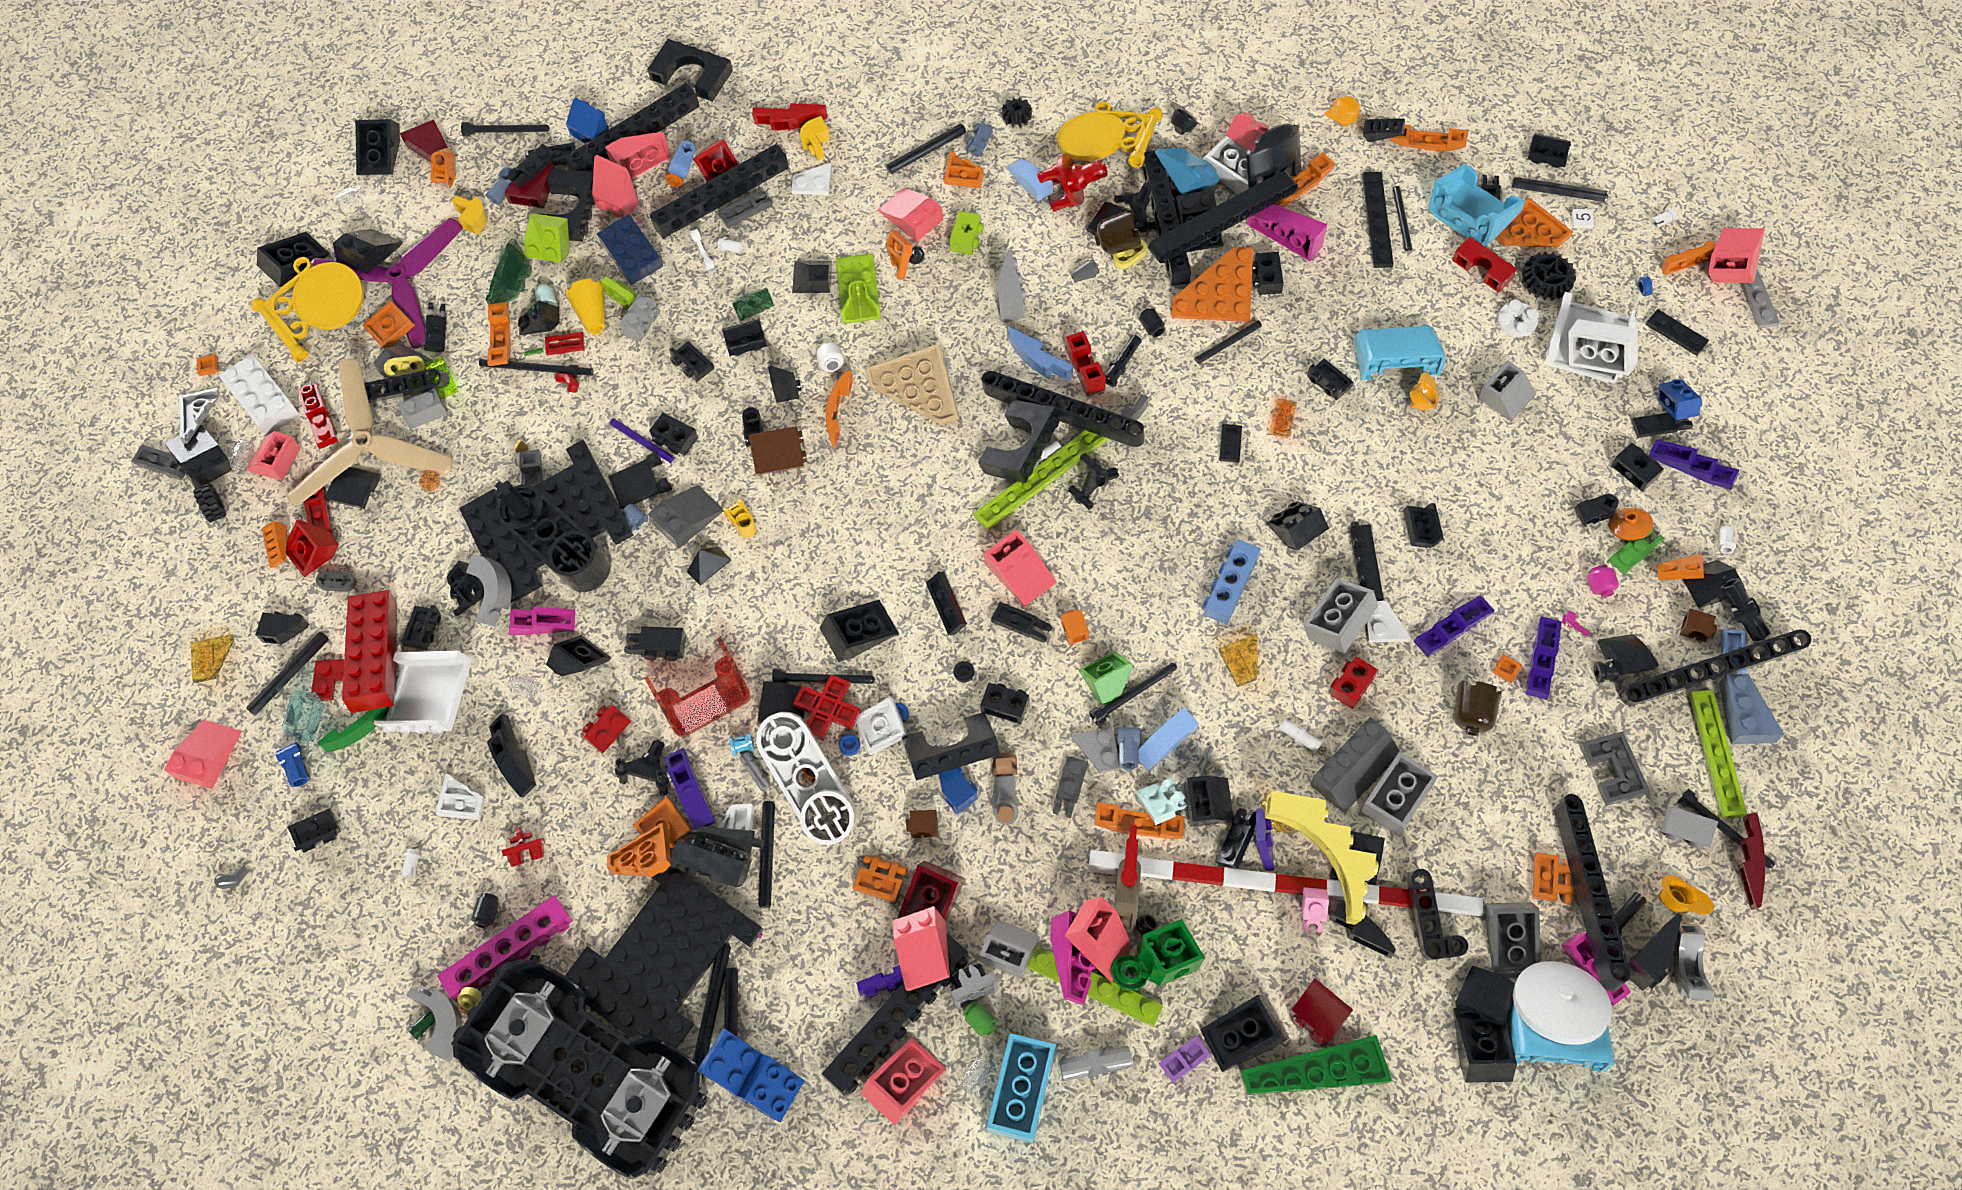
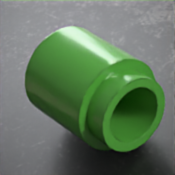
M974 1001L963 1011L965 1021L979 1036H989L996 1029V1018L982 1004Z

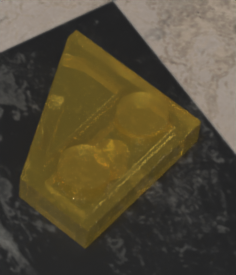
M1257 633L1219 648V653L1237 688L1257 680Z
M231 634L191 642L193 682L199 683L217 679L234 642V637Z

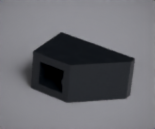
M538 300L519 318V335L552 331L560 324L559 307Z
M276 611L271 613L262 612L255 635L262 643L283 645L309 627V623L302 615L297 613L285 615Z

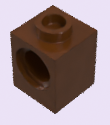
M1690 608L1683 618L1680 635L1693 639L1696 637V640L1706 642L1709 637H1714L1717 625L1714 624L1716 616Z
M937 810L910 811V818H906V831L911 833V838H922V836L924 838L938 837Z

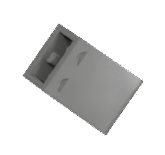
M1011 250L1007 251L996 283L997 309L1001 322L1024 318L1023 311H1026L1025 289L1021 288L1020 272L1017 273V259L1012 257Z

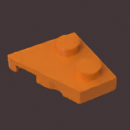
M950 151L944 184L981 188L984 169L972 164L966 158L964 160L956 156L955 152Z
M890 230L886 249L892 266L898 267L897 279H905L909 258L913 251L912 244L897 230Z
M1702 554L1658 563V580L1704 578Z

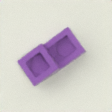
M1196 1035L1158 1064L1172 1083H1175L1212 1054Z

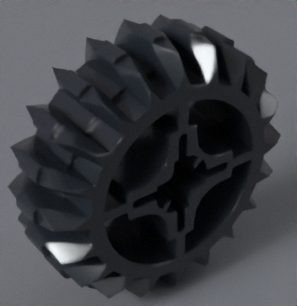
M1546 251L1543 254L1538 252L1525 263L1522 270V283H1525L1524 289L1530 288L1529 294L1536 292V298L1542 295L1543 300L1547 299V296L1550 297L1551 301L1555 297L1560 300L1565 292L1569 293L1573 289L1576 281V269H1573V263H1568V258H1562V254L1557 256L1554 254V251L1551 254H1548Z

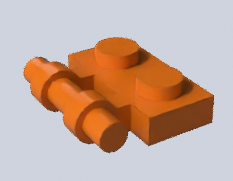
M1536 852L1534 855L1532 898L1556 902L1558 894L1563 895V904H1572V898L1575 896V887H1573L1567 858L1564 859V865H1559V856ZM1559 874L1564 875V885L1558 884Z
M865 855L863 863L870 865L869 870L860 867L853 890L896 904L903 885V880L897 879L896 876L897 874L906 876L908 867L901 866L896 861L892 863L882 860V857L874 855V857ZM878 868L889 871L888 876L878 873Z

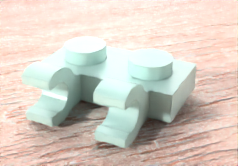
M1173 778L1164 780L1160 787L1155 783L1136 791L1141 804L1155 825L1176 817L1175 811L1183 810L1187 807L1184 801V794L1182 791L1178 792L1174 787L1176 783Z

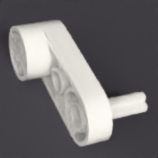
M779 712L769 716L761 723L757 731L756 744L762 758L798 816L804 833L810 840L820 845H833L841 842L849 835L856 820V808L852 798L808 724L800 716L792 712ZM810 768L814 771L816 778L812 785L806 786L799 782L797 775L800 769ZM828 796L836 797L844 804L842 806L837 802L832 804ZM816 798L821 799L828 813L832 810L836 812L833 821L840 831L839 834H837L829 819L826 821L821 819L825 812ZM810 804L816 813L812 823L808 819ZM846 808L850 815L847 828L841 819L843 810ZM815 826H817L820 830L825 828L828 835H823L817 832L814 829Z

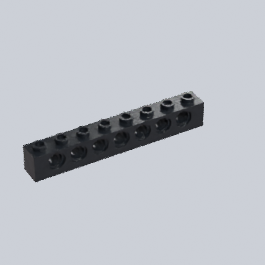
M684 83L564 156L569 170L594 171V157L596 155L603 158L608 157L605 148L607 145L624 137L658 133L699 108L697 94L687 83Z
M776 143L649 214L654 229L664 239L789 169L786 154Z
M1148 151L1144 153L1145 160L1141 167L1145 182L1153 185L1149 198L1154 220L1157 224L1158 236H1161L1180 225L1166 169L1155 151ZM1186 251L1165 262L1171 286L1190 283L1191 268Z
M948 933V960L951 962L949 966L950 977L934 982L932 985H925L910 991L905 989L903 982L821 1073L823 1078L843 1096L847 1093L852 1094L858 1088L859 1083L857 1081L863 1075L868 1076L875 1068L873 1063L879 1057L884 1058L891 1050L889 1045L895 1039L899 1041L907 1032L905 1027L911 1021L915 1023L923 1013L921 1009L926 1004L931 1005L938 997L937 991L942 986L946 988L951 983L950 980L953 973L957 969H963L969 962L967 959L969 957L968 951ZM915 993L920 996V999L915 1003L908 1001V997L911 994ZM896 1011L904 1012V1017L898 1021L893 1020L892 1015ZM882 1028L889 1031L885 1038H878L876 1036L878 1030ZM863 1047H872V1053L869 1056H862L860 1053ZM855 1064L857 1066L856 1071L853 1074H846L845 1067L847 1065Z

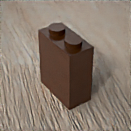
M797 426L749 434L757 476L804 468V463L808 462L806 451L801 449V443L804 442L803 433L798 431Z

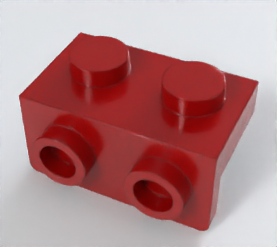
M613 704L607 707L605 705L602 706L596 713L597 719L593 723L589 721L581 730L583 732L581 738L602 754L631 723V720Z

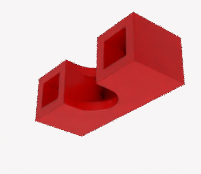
M1471 237L1455 251L1452 260L1466 271L1477 265L1485 267L1488 271L1483 283L1498 293L1513 280L1517 270L1511 263L1506 262L1495 252L1490 251L1479 241Z
M1081 331L1066 336L1065 350L1086 396L1104 391L1106 377L1099 362L1094 363L1091 345L1085 332Z

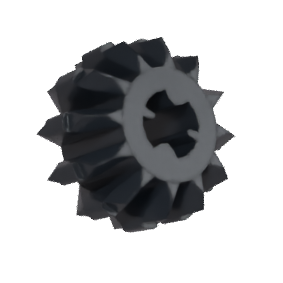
M1013 97L1012 101L1006 100V103L1003 104L1002 118L1005 120L1006 125L1011 124L1012 128L1018 125L1021 128L1022 123L1027 125L1028 121L1031 120L1032 107L1028 100H1022L1021 97L1019 99Z

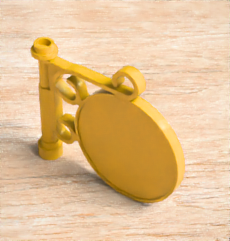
M1100 102L1096 104L1095 112L1076 116L1060 128L1057 135L1059 150L1062 154L1067 153L1073 160L1093 161L1107 157L1120 148L1123 152L1131 153L1128 160L1129 164L1134 168H1140L1144 163V153L1154 132L1156 122L1160 121L1163 117L1162 110L1154 107L1150 109L1148 114L1112 111L1109 102ZM1119 118H1125L1127 120L1123 123ZM1125 131L1130 133L1138 132L1136 139L1134 137L1125 138Z
M300 257L293 264V268L298 275L277 290L267 301L255 298L251 302L252 310L260 312L266 319L268 325L288 347L291 357L295 362L300 363L302 359L309 356L307 350L295 340L305 338L308 334L309 326L318 330L337 329L353 320L360 311L364 301V287L357 274L346 265L327 262L313 266L307 258ZM302 263H307V267L301 272L299 266ZM295 285L292 300L285 296L281 297ZM278 301L280 303L288 302L289 304L286 309H276ZM294 309L302 322L295 321L290 327L295 330L297 327L302 326V332L294 334L281 319L280 315H288Z

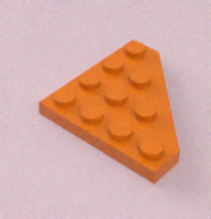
M1233 247L1173 298L1172 318L1250 322L1253 248Z

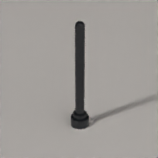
M470 122L461 123L463 137H471L475 133L548 132L550 130L549 125L546 124L474 125Z
M1170 663L1108 705L1099 708L1095 707L1089 711L1092 720L1094 718L1097 719L1095 722L1097 726L1101 725L1106 721L1108 714L1177 669V665Z
M773 668L772 682L785 684L786 681L827 683L830 675L856 684H873L875 678L872 675L787 673L780 668Z
M1688 788L1682 794L1683 796L1677 800L1683 807L1693 808L1703 817L1718 821L1717 828L1741 846L1740 841L1745 838L1698 802V798L1695 796L1696 793ZM1765 855V866L1773 868L1775 865L1774 861Z

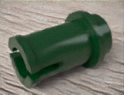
M427 1010L413 1025L409 1024L408 1032L416 1040L419 1037L422 1038V1034L435 1023V1016L430 1010Z

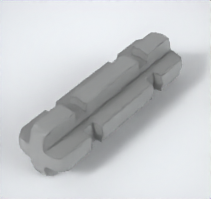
M747 752L742 755L740 761L761 791L768 789L771 784L751 754Z

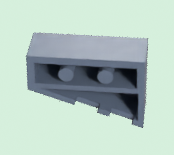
M1726 674L1719 682V689L1731 744L1776 743L1784 733L1750 675Z

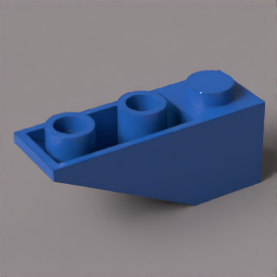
M960 767L939 774L943 799L957 815L978 799L976 785L971 780L967 781L963 775L965 774Z

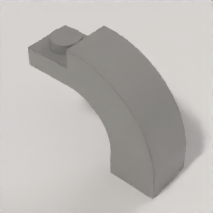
M473 553L466 573L478 577L484 586V598L475 621L495 627L502 608L508 610L510 606V578L500 563Z
M1680 923L1673 953L1675 982L1679 994L1688 996V998L1695 1001L1713 1000L1714 990L1706 979L1703 968L1705 934L1699 925Z
M411 987L406 996L431 1009L435 1016V1030L424 1049L450 1063L454 1057L453 1045H451L453 1034L458 1027L462 1026L457 1007L437 989L431 993L420 987L419 991Z

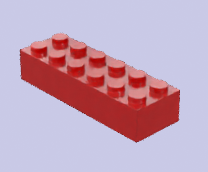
M389 589L348 596L342 700L350 713L394 706L395 661H393L396 652L397 602Z

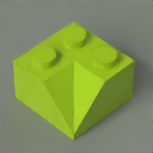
M531 213L524 238L525 257L561 263L570 252L567 218Z

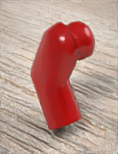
M556 373L555 381L568 385V392L576 393L578 391L579 382L575 376Z

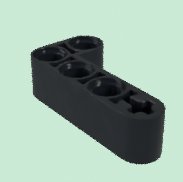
M1425 869L1412 871L1407 877V885L1422 956L1428 960H1437L1464 955L1468 950V942L1463 936L1443 937L1431 874ZM1416 877L1423 878L1424 882L1421 884L1415 882ZM1426 889L1427 891L1417 894L1418 890ZM1420 897H1425L1428 900L1429 906L1427 909L1420 907ZM1425 920L1432 922L1433 930L1431 932L1425 931L1423 927ZM1453 940H1457L1460 943V950L1457 953L1451 949V942ZM1430 943L1437 946L1438 952L1435 956L1430 955L1428 952V945Z

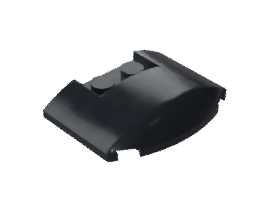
M1286 123L1269 129L1254 142L1256 147L1253 152L1248 150L1246 153L1248 188L1282 171H1287L1290 176L1296 177L1301 171L1299 126Z

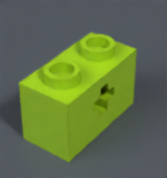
M958 211L950 238V251L973 255L974 249H978L979 246L978 235L983 233L984 223L981 222V214Z

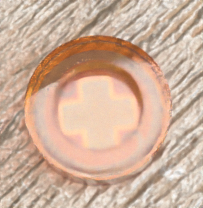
M426 472L420 477L419 484L423 490L433 491L439 487L440 478L435 472Z

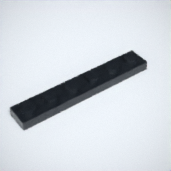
M1363 172L1362 180L1373 268H1392L1394 263L1382 172Z

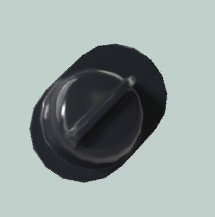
M1171 102V106L1174 109L1171 124L1174 125L1175 131L1180 135L1185 134V132H1192L1197 124L1200 123L1184 107Z

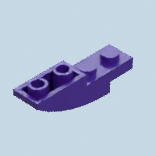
M684 747L665 756L664 759L668 767L667 771L694 830L716 823L703 788L698 782Z

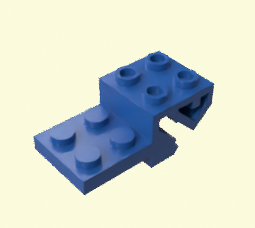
M726 1029L721 1030L697 1070L742 1102L750 1103L759 1112L777 1122L782 1121L805 1081L770 1056L760 1053Z

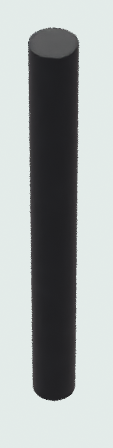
M1400 186L1393 187V193L1405 251H1410L1413 248Z
M1259 320L1255 321L1198 355L1194 360L1199 365L1261 328V322Z

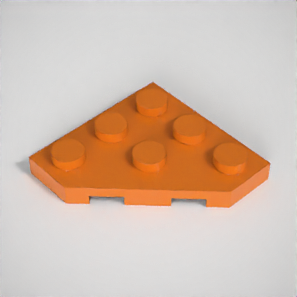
M1528 198L1524 203L1522 211L1495 239L1502 245L1559 247L1572 236L1573 231L1532 199Z
M662 822L607 855V869L615 875L653 877L658 873L666 871L671 866L668 828Z

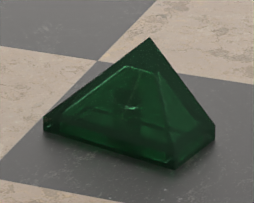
M767 288L749 292L732 302L739 321L775 306Z

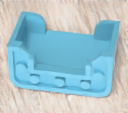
M1463 164L1435 181L1429 202V210L1437 219L1466 238L1471 237L1479 241L1483 246H1486L1522 211L1525 201L1515 195H1511L1503 203L1476 185L1478 181L1477 172L1469 165Z
M1429 325L1362 329L1355 336L1354 341L1361 380H1370L1371 375L1378 372V375H1382L1384 369L1421 367L1422 372H1426L1428 369L1430 375H1441L1446 361L1445 351L1435 329Z
M1513 1003L1507 1016L1509 1038L1518 1064H1521V1060H1530V1063H1535L1536 1061L1583 1065V1068L1593 1066V1071L1605 1072L1614 1066V1053L1608 1026L1605 1032L1592 1042L1580 1045L1562 1044L1539 1035L1527 1026L1519 1016Z

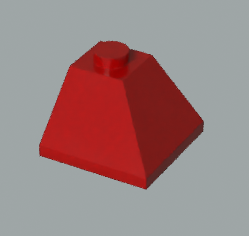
M724 139L712 143L693 158L706 182L739 165Z
M296 520L286 542V555L300 573L306 577L332 559L339 544L329 531L305 521Z

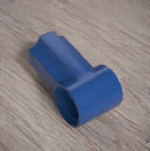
M297 742L275 752L277 760L282 768H284L289 785L292 788L299 787L310 780L303 761L305 757H302L300 752L302 748Z

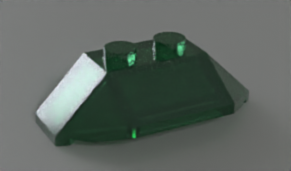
M511 238L506 244L494 272L489 293L485 299L487 304L508 303L517 299L520 292H523L525 289L526 278L531 275L532 267L514 238Z

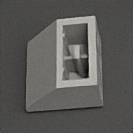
M1507 360L1485 383L1478 399L1512 421L1534 398L1536 392L1525 372Z
M997 920L979 954L980 962L1023 979L1040 936Z

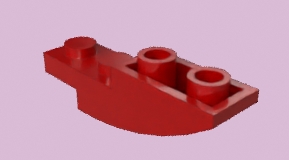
M790 103L789 109L753 107L752 111L754 124L770 125L771 131L802 128L806 122L819 116L823 120L828 118L827 107L822 104Z
M314 382L297 389L318 448L322 449L339 442L337 431L317 383Z

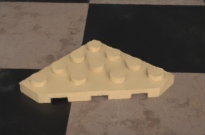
M939 344L865 368L868 382L872 389L940 425L960 420L942 349Z

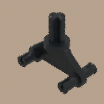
M1145 182L1137 193L1125 192L1124 195L1114 196L1115 203L1124 202L1130 205L1138 223H1134L1135 228H1138L1140 233L1156 229L1157 227L1155 221L1147 222L1146 207L1150 202L1149 195L1153 189V185Z
M1083 453L1080 456V460L1087 465L1089 470L1083 488L1079 491L1072 485L1069 487L1068 492L1075 497V501L1078 504L1082 503L1090 510L1094 507V503L1088 497L1096 488L1105 486L1109 480L1118 478L1119 473L1115 467L1107 470L1103 469L1098 460L1092 459L1087 453Z
M657 739L652 742L648 752L644 753L641 758L625 763L624 759L622 761L621 758L615 761V774L619 778L620 784H626L628 782L627 776L631 775L655 782L660 795L662 793L663 796L667 795L670 783L665 771L660 766L659 759L665 744Z

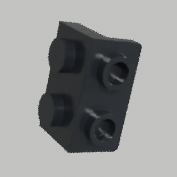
M1535 133L1529 147L1527 159L1536 164L1546 163L1555 168H1565L1571 141Z
M759 319L722 329L729 357L733 355L739 356L748 351H758L767 347Z
M689 341L678 350H675L673 347L669 349L671 362L676 367L680 366L683 373L688 378L692 377L696 382L714 369L713 363Z
M1325 358L1316 366L1312 364L1309 367L1307 375L1309 380L1321 387L1328 396H1332L1335 400H1338L1353 387L1354 382Z
M1430 503L1425 508L1406 506L1403 509L1411 546L1432 548L1444 539L1435 503Z
M430 605V608L414 606L401 641L403 646L428 650L429 644L434 640L436 625H439L441 621V613L435 605Z
M331 808L287 826L296 846L294 847L295 852L301 849L303 853L316 848L314 843L321 840L325 844L337 839L335 834L341 832Z

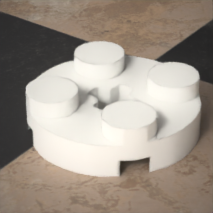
M1512 300L1504 305L1498 314L1499 327L1505 334L1511 337L1529 336L1538 325L1539 313L1528 304L1522 303L1519 300ZM1514 317H1520L1523 322H1515Z

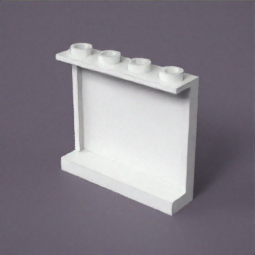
M1565 292L1560 302L1544 365L1615 384L1617 379L1622 378L1623 375L1569 366L1568 332L1578 319L1635 328L1637 319H1634L1636 310H1633L1630 317L1572 302L1573 294Z
M460 651L395 652L393 661L401 664L402 667L394 691V706L389 707L385 721H374V724L381 727V731L389 734H394L395 731L404 734H410V731L425 734L426 731L441 734L442 731H452L472 658Z

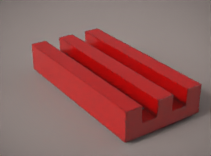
M577 332L545 337L546 355L585 350L584 333ZM577 338H579L578 341H570V342H568V341H563V340H570V339H577ZM561 341L560 343L550 344V342Z

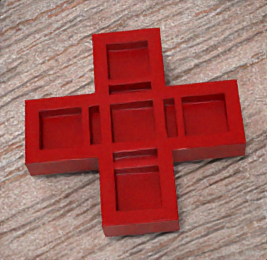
M830 675L822 693L802 685L793 705L798 709L811 713L807 724L815 738L824 741L832 723L851 730L853 729L861 709L843 702L851 686L849 681Z

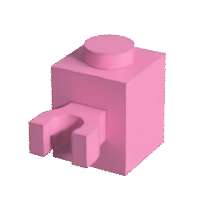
M1303 888L1301 910L1303 919H1305L1304 931H1309V925L1315 923L1317 924V932L1322 933L1321 921H1327L1329 905L1326 889Z

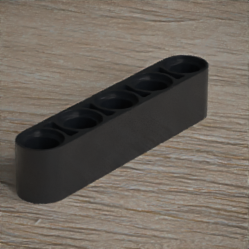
M429 369L366 382L364 385L368 402L371 403L422 393L434 388L435 390L441 389L449 384L450 377L445 371ZM439 375V381L436 383L435 378ZM420 378L421 384L418 387L417 381ZM402 382L403 387L400 390L399 385ZM384 386L385 391L382 394L381 389Z

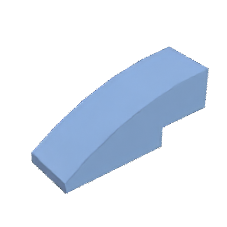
M1021 158L1006 167L1026 192H1030L1037 201L1053 193V182L1049 180L1041 184L1037 177V172L1041 170L1027 160Z
M1185 708L1181 709L1138 749L1139 762L1149 771L1180 746L1183 740L1198 729L1199 723Z

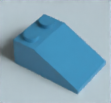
M1182 147L1157 149L1155 151L1182 195L1211 190L1220 180L1212 164Z

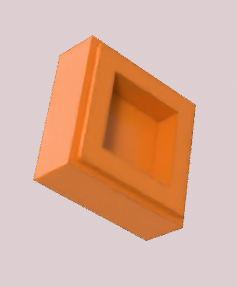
M216 354L196 358L197 374L199 376L219 372L218 356Z
M1503 654L1492 673L1512 683L1522 664Z

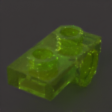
M442 356L424 363L426 370L437 369L449 374V384L444 388L436 389L441 400L459 392ZM439 375L435 378L436 383L439 381Z

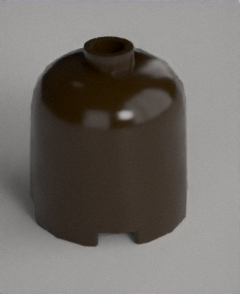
M1132 210L1105 218L1099 222L1097 234L1094 235L1096 245H1101L1103 251L1107 254H1116L1142 247L1138 228H1135L1133 220L1135 218Z
M1467 681L1459 682L1453 713L1456 725L1471 736H1478L1479 733L1490 731L1496 723L1502 691H1497L1496 686L1477 681L1476 685H1467Z

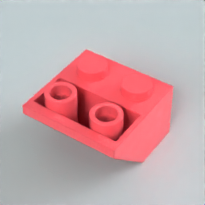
M274 431L264 437L246 470L283 481L301 448L292 436Z

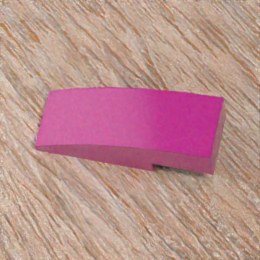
M533 607L532 610H510L509 635L557 633L575 629V609Z
M1577 933L1561 946L1578 968L1589 973L1600 983L1587 933ZM1623 984L1613 992L1606 990L1613 1006L1631 993L1626 984Z

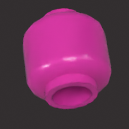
M1607 565L1592 568L1591 573L1587 576L1592 593L1601 595L1602 598L1614 595V590L1619 587L1615 570Z

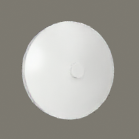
M1545 961L1533 964L1522 971L1513 990L1514 1005L1521 1019L1533 1031L1554 1042L1569 1045L1592 1042L1605 1032L1611 1019L1612 1005L1603 986L1586 971L1567 963Z

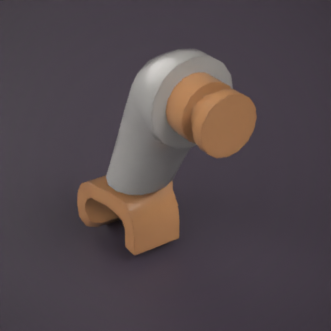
M1008 752L1000 753V755L992 758V776H999L994 778L992 808L996 820L1003 825L1015 822L1019 812L1016 801V777L1010 776L1018 775L1017 757L1015 754H1009Z

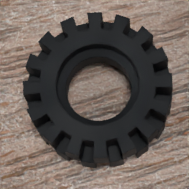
M211 483L194 489L193 493L196 503L208 522L211 523L227 516L222 499H220L219 494Z

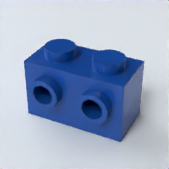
M1674 379L1671 382L1661 383L1658 386L1657 400L1675 420L1699 416L1702 399L1682 379Z

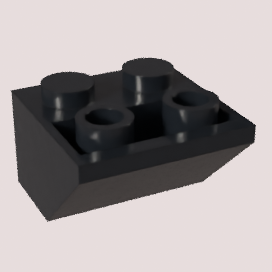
M1298 501L1289 504L1287 509L1273 515L1272 519L1266 523L1288 548L1297 551L1329 529L1321 508Z
M1209 775L1186 778L1184 789L1190 827L1234 822L1228 778Z

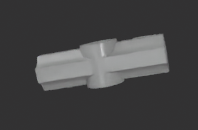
M1128 1046L1105 1051L1103 1049L1087 1051L1081 1056L1059 1060L1063 1082L1083 1077L1094 1078L1093 1075L1098 1074L1105 1076L1112 1071L1133 1067Z

